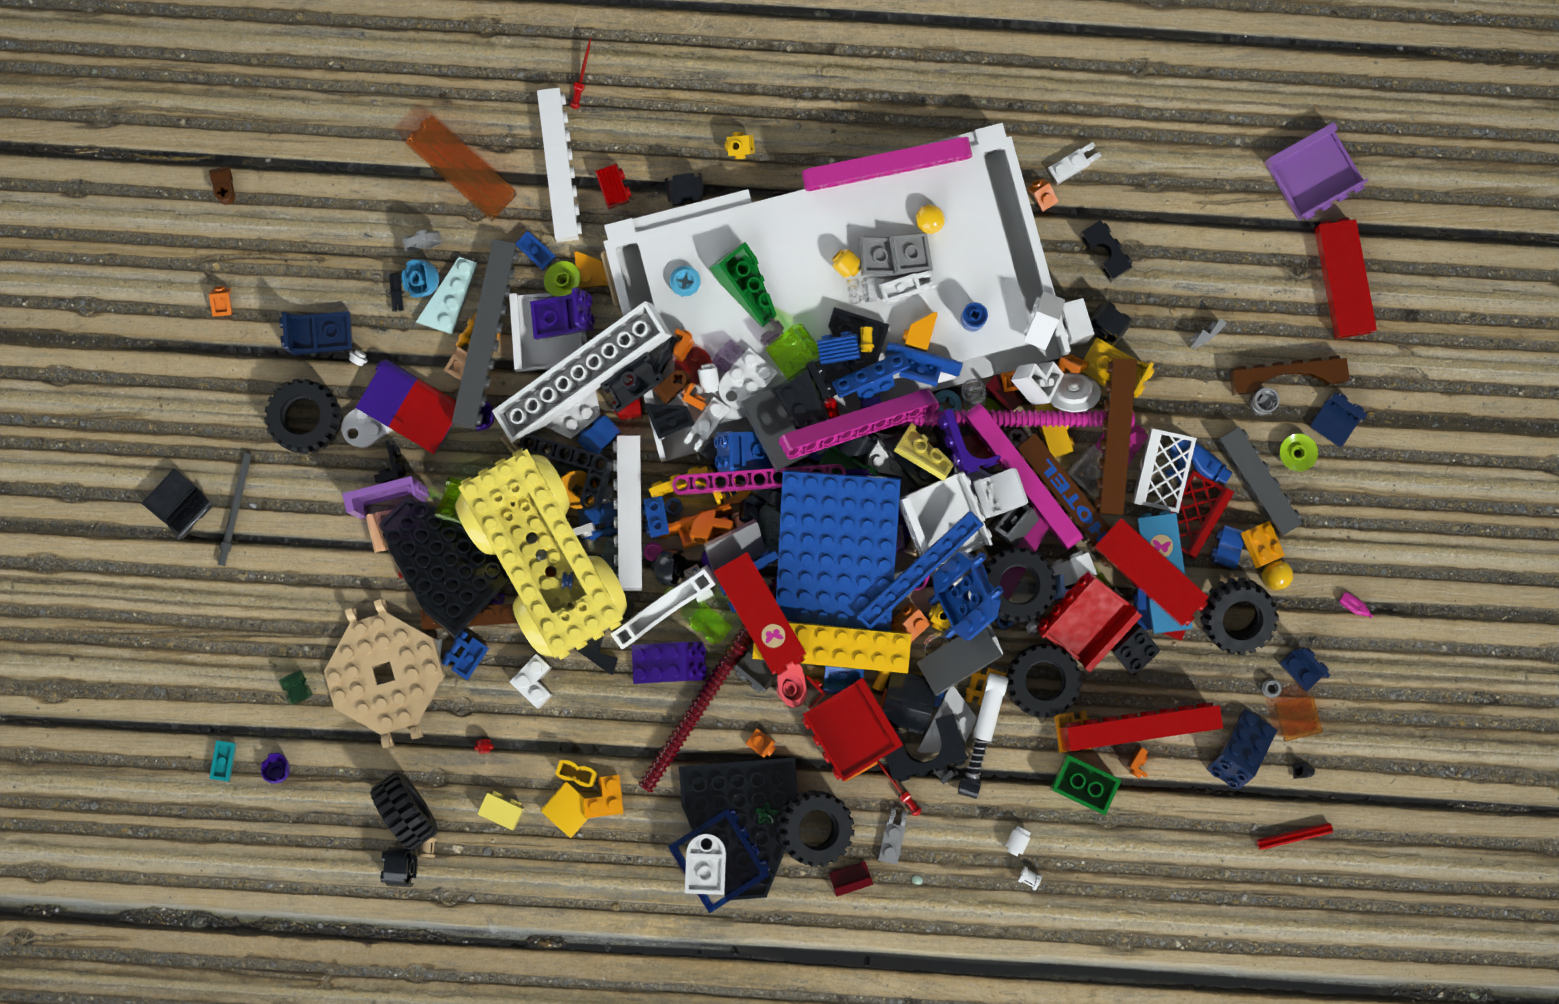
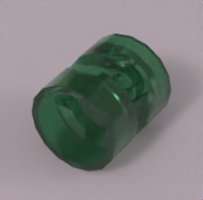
M302 670L279 680L282 690L287 691L286 698L290 706L313 696L310 686L305 685L306 678Z

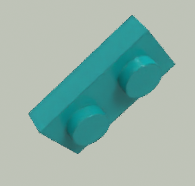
M216 740L209 779L230 782L237 743Z

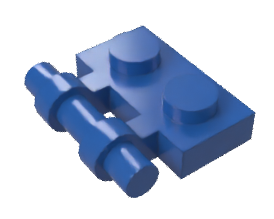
M614 502L604 503L597 510L577 509L580 526L592 522L594 525L605 523L606 528L592 531V536L582 540L590 539V541H593L599 537L607 536V538L618 534V528L611 526V522H614V517H618L617 509H614Z
M462 631L453 640L455 642L449 651L446 650L444 653L445 657L441 662L448 666L450 661H453L455 665L451 670L464 679L469 680L490 648L475 638H472L467 643L465 639L469 634ZM462 646L465 648V650L458 658L457 656H455V654Z

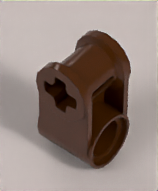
M229 166L209 170L215 197L224 205L232 204L235 200V192Z
M684 370L674 371L663 382L658 384L653 391L667 405L690 383V375ZM677 375H678V376H680V375L683 376L682 379H681L683 382H677V380H678Z

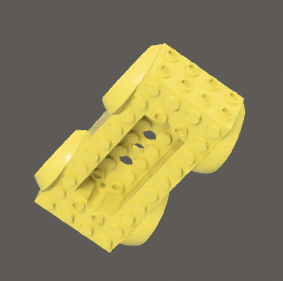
M519 449L512 453L513 457L506 460L503 458L495 463L496 466L489 470L487 467L479 471V476L474 479L469 477L460 482L461 486L458 488L461 493L455 507L458 517L473 543L483 553L497 555L518 592V596L513 603V611L529 643L541 655L554 657L555 659L559 657L562 660L569 656V651L575 647L579 650L588 645L586 641L591 638L595 641L604 636L605 630L610 628L613 631L622 625L620 622L623 621V615L627 608L626 597L620 582L607 562L599 556H587L567 521L565 515L569 510V498L565 486L553 465L542 455H533L527 449L524 451ZM530 532H534L538 536L537 541L533 544L528 543L526 540V536ZM542 549L547 552L545 560H538L536 558L538 550ZM548 566L556 568L557 573L554 577H548L545 574ZM563 571L567 574L573 572L572 589H569V587L562 589Z

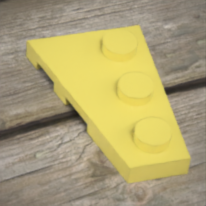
M911 423L894 452L944 481L954 464L938 448H934L928 443L929 439L925 435L921 436L915 430L916 426Z

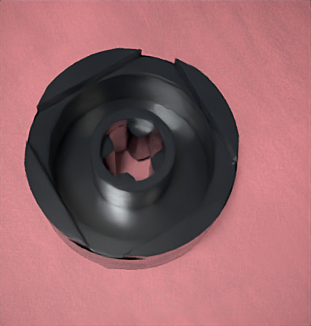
M694 173L672 176L673 180L668 181V177L664 179L667 200L669 203H672V206L684 205V201L690 200L691 204L702 201V198L705 197L702 173H698V177H694Z
M1109 301L1105 304H1099L1089 317L1094 331L1093 336L1105 342H1112V346L1119 342L1130 327L1129 322L1131 318L1125 313H1120L1116 306Z
M871 433L837 444L835 447L850 458L856 456L859 457L857 461L866 462L878 443L879 436L876 433Z
M389 847L387 851H383L382 862L384 863V869L380 875L381 882L385 883L386 886L412 887L414 883H411V880L416 878L418 868L417 856H413V852H416V850L407 849L406 847Z

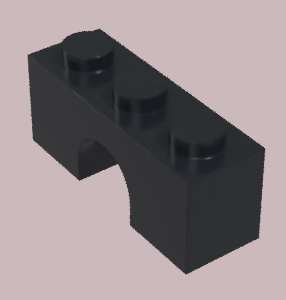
M1099 220L1082 231L1079 236L1089 251L1096 247H1103L1108 251L1109 259L1100 268L1111 283L1132 268V261L1127 254L1124 255L1121 251L1120 242L1111 236L1109 226Z

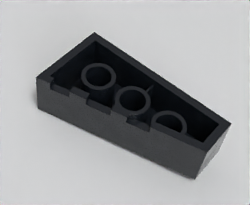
M806 367L774 388L800 429L826 421ZM830 447L818 450L816 452L818 455H820Z

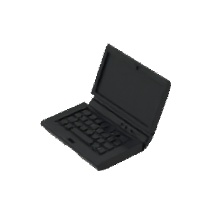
M175 468L141 503L163 521L179 540L183 539L191 531L192 526L200 518L202 519L213 505L204 493Z
M891 672L882 710L892 727L906 729L907 731L923 735L926 733L936 695L933 693L925 676L909 672Z

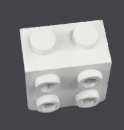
M1011 468L973 482L986 519L1028 503L1016 468Z

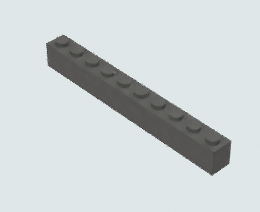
M493 239L452 419L454 426L477 430V425H481L483 414L480 413L481 407H485L487 395H484L485 389L489 388L491 377H488L489 371L493 370L495 364L493 353L498 350L499 340H497L498 333L501 334L503 329L501 318L507 311L505 300L511 293L509 282L510 279H514L515 275L513 264L514 261H518L519 257L516 243Z

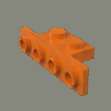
M720 504L716 508L711 509L716 511L718 518L733 515L730 504ZM707 510L700 511L697 515L691 517H683L674 523H668L669 534L661 535L660 539L679 533L684 550L699 545L692 543L690 531L696 517ZM714 533L713 539L719 537L720 533Z

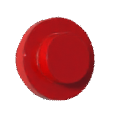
M489 739L476 741V746H474V750L478 751L479 754H488L490 750L494 749V745Z

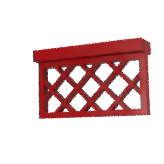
M1193 470L1186 482L1183 496L1192 494L1194 504L1183 506L1181 501L1179 510H1182L1184 520L1178 521V525L1186 523L1188 533L1180 535V538L1189 536L1191 541L1188 549L1181 546L1182 552L1196 560L1232 499L1234 491L1224 488ZM1194 477L1202 480L1203 488L1193 490L1191 482ZM1216 488L1221 493L1218 498L1210 499L1207 489ZM1205 490L1207 500L1197 503L1194 493ZM1208 503L1210 512L1200 516L1198 506ZM1195 507L1198 517L1187 519L1184 509ZM1199 519L1200 529L1190 532L1188 522Z

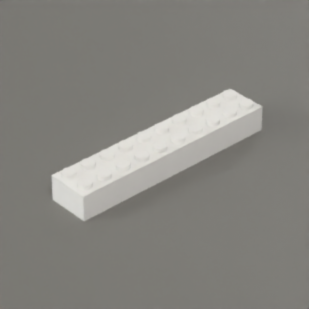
M645 301L496 407L492 412L511 443L520 444V439L523 436L535 434L601 387L600 384L645 352L649 353L673 335L654 305Z

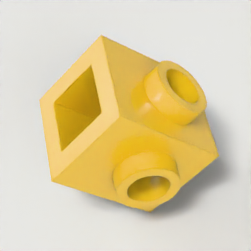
M732 132V136L727 137V141H725V150L728 152V156H734L735 159H744L746 155L754 154L753 134L744 135V132Z
M937 604L936 607L932 606L928 614L931 617L929 622L932 623L931 627L942 632L943 629L948 630L951 624L948 618L946 620L940 619V614L945 612L941 604Z

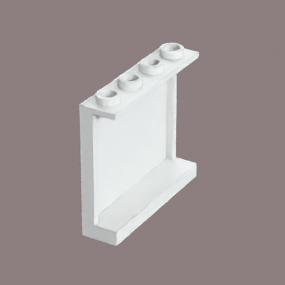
M549 293L509 294L514 369L516 372L550 370L582 347L583 343H586V332L540 340L534 339L530 301L553 298L554 296Z
M957 472L946 477L944 481L939 480L900 497L899 507L919 557L969 510L984 523L985 516L977 506V496L974 492L972 493L970 478L964 472ZM984 524L942 564L946 563L958 551L969 553L984 545H992L990 530Z

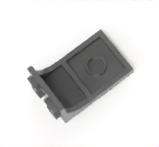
M752 647L735 666L737 670L735 674L743 681L747 678L752 683L750 687L757 693L761 691L765 693L777 679V673L772 675L764 660L752 659Z

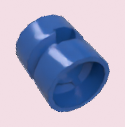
M974 302L968 304L960 317L963 328L970 332L980 330L987 321V309L981 303Z

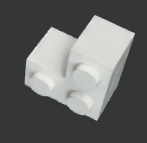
M1045 291L1041 298L1037 297L1030 315L1032 321L1031 323L1027 322L1023 331L1026 334L1024 342L1046 350L1059 322L1065 303L1064 299Z
M1081 298L1064 303L1061 317L1070 348L1087 344L1093 337L1094 331L1084 299Z
M1054 361L1040 364L1032 363L1018 366L1011 381L1032 405L1050 403L1064 373Z
M1083 551L1070 555V560L1063 562L1062 559L1051 563L1052 567H1050L1055 572L1053 576L1064 575L1065 586L1078 582L1079 578L1085 575L1087 571L1093 575L1097 574L1089 552L1083 554Z
M535 654L513 677L510 683L537 709H540L553 695L539 682L552 667L539 654Z

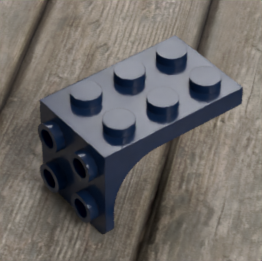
M285 311L282 312V317H279L280 328H283L281 345L292 355L353 350L350 311L310 315H295Z
M1244 709L1225 746L1208 765L1207 770L1214 777L1227 783L1229 787L1237 790L1241 789L1256 776L1278 730L1252 712Z

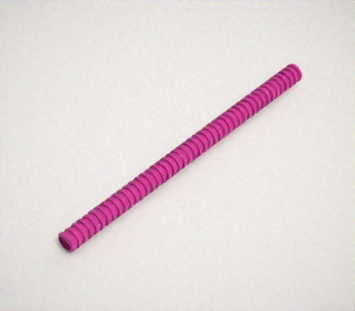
M937 410L932 414L898 425L902 427L907 425L909 427L913 423L915 426L919 425L920 427L922 425L926 427L928 425L932 427L937 425L939 427L937 421L939 414L947 410ZM959 410L953 411L958 426L964 427L967 425L970 427L963 417V414L966 413L965 410L961 412ZM986 410L999 427L1001 425L1007 427V425L1013 427V425L1019 427V425L1025 427V425L1031 427V425L1037 427V425L1043 427V425L1049 427V425L1055 427V425L1061 427V425L1067 427V425L1073 427V425L1079 427V425L1085 427V425L1091 427V425L1102 427V420H1106V412H1103V410H1100V412H1097V410L1093 412L1091 410L1087 412H1061V410L1057 412L1055 410L1051 412L1049 410L1045 412L1043 410L1039 412L1037 410L1033 412L1031 410L1027 412L1025 410L1021 412L1019 410L1015 412L1013 410L1009 412L1007 410L1003 412L1001 410L997 412L992 410L989 412V410ZM1134 412L1132 413L1131 427H1133V425L1135 424Z

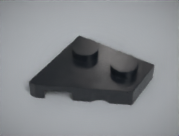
M644 404L658 439L694 425L687 406Z

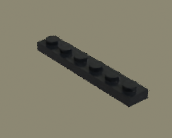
M711 437L701 449L700 454L715 464L717 448L714 446V438ZM755 475L754 482L762 484L764 483V478L761 475ZM735 477V479L738 480L740 483H745L743 477ZM782 488L752 490L781 511Z

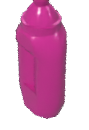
M1345 592L1339 602L1345 608L1356 615L1373 618V614H1370L1363 601L1349 592Z

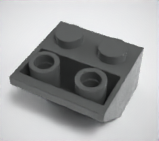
M1026 504L995 516L986 528L1016 548L1038 522L1039 517L1034 509Z

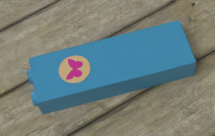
M1171 511L1159 512L1160 515L1152 516V513L1141 514V518L1136 520L1138 534L1185 575L1177 514H1171ZM1147 597L1152 634L1193 628L1192 622L1188 626L1184 624L1180 627Z

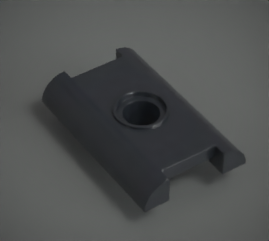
M645 352L600 384L606 393L611 392L616 401V404L612 406L616 413L664 381L663 375L657 374L651 363L654 359L648 352Z

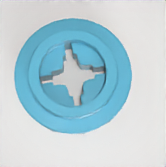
M681 266L672 272L670 287L675 294L681 297L691 296L699 289L700 276L694 268ZM687 274L688 281H691V283L687 284L685 289H683L682 283L677 280H683Z
M942 390L934 395L940 403L938 410L943 411L941 403H944L949 398L948 404L951 405V408H947V410L952 409L954 412L959 410L960 412L961 400L955 392Z

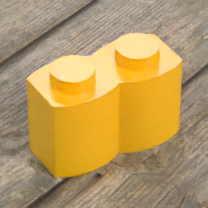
M560 760L555 774L563 780H574L581 786L591 787L594 786L598 772L589 766H579L572 760Z

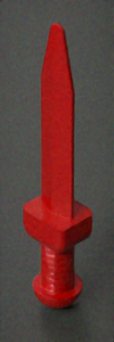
M591 37L585 52L578 83L574 82L573 85L575 91L572 102L569 103L573 109L580 107L581 93L585 89V84H582L589 56Z
M878 760L877 762L881 769L900 792L898 796L900 800L906 803L913 816L920 815L921 807H918L911 799V794L908 790L903 791L898 783L892 779L885 766Z

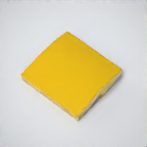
M567 781L540 810L570 838L589 819L584 818L582 799L585 798Z

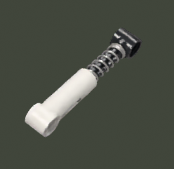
M993 673L988 674L982 704L973 737L976 738L974 740L975 745L972 747L973 752L971 753V760H969L970 764L967 766L968 771L960 779L957 792L959 795L975 799L978 797L981 780L979 779L981 773L979 771L983 768L981 764L984 762L983 756L986 755L985 749L988 748L986 745L989 741H992L1000 706L1006 692L1008 677Z

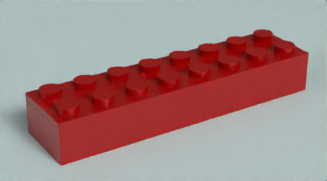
M1213 702L1196 704L1197 708H1194V705L1178 706V710H1175V708L1159 709V713H1156V710L1140 712V716L1137 713L1123 714L1121 719L1118 716L1103 717L1101 722L1099 719L1083 720L1084 724L1081 725L1080 722L1064 723L1065 727L1059 728L1063 751H1075L1224 729L1220 705H1213Z

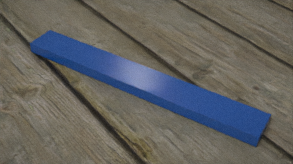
M969 510L857 614V617L871 630L975 534L984 523Z

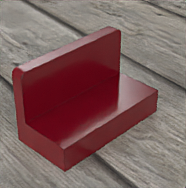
M998 374L983 386V389L1007 412L1010 410L1014 411L1023 402L1014 391L1004 392L1002 378Z
M865 861L829 873L836 897L874 885Z

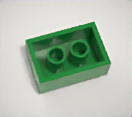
M1065 754L1049 790L1106 816L1121 783V779Z

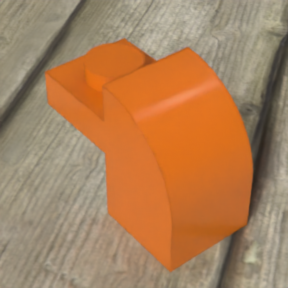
M705 511L694 520L690 531V538L692 543L703 545L713 540L714 533L725 534L735 529L730 519L725 517L719 519L716 511Z

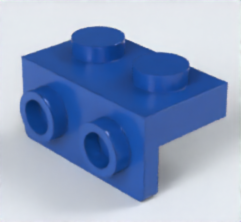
M663 497L643 499L642 511L643 515L647 516L648 521L645 524L647 535L654 539L659 538L661 535L669 534Z
M825 666L823 691L829 694L841 692L863 678L864 669Z

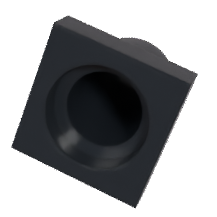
M1307 762L1293 763V779L1308 778L1315 774V769L1312 766H1308Z

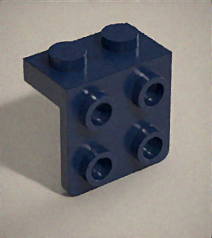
M1334 393L1328 397L1310 427L1336 446L1341 447L1345 444L1356 425L1365 419L1367 413L1364 412L1360 405H1353L1347 401L1348 398L1345 395Z

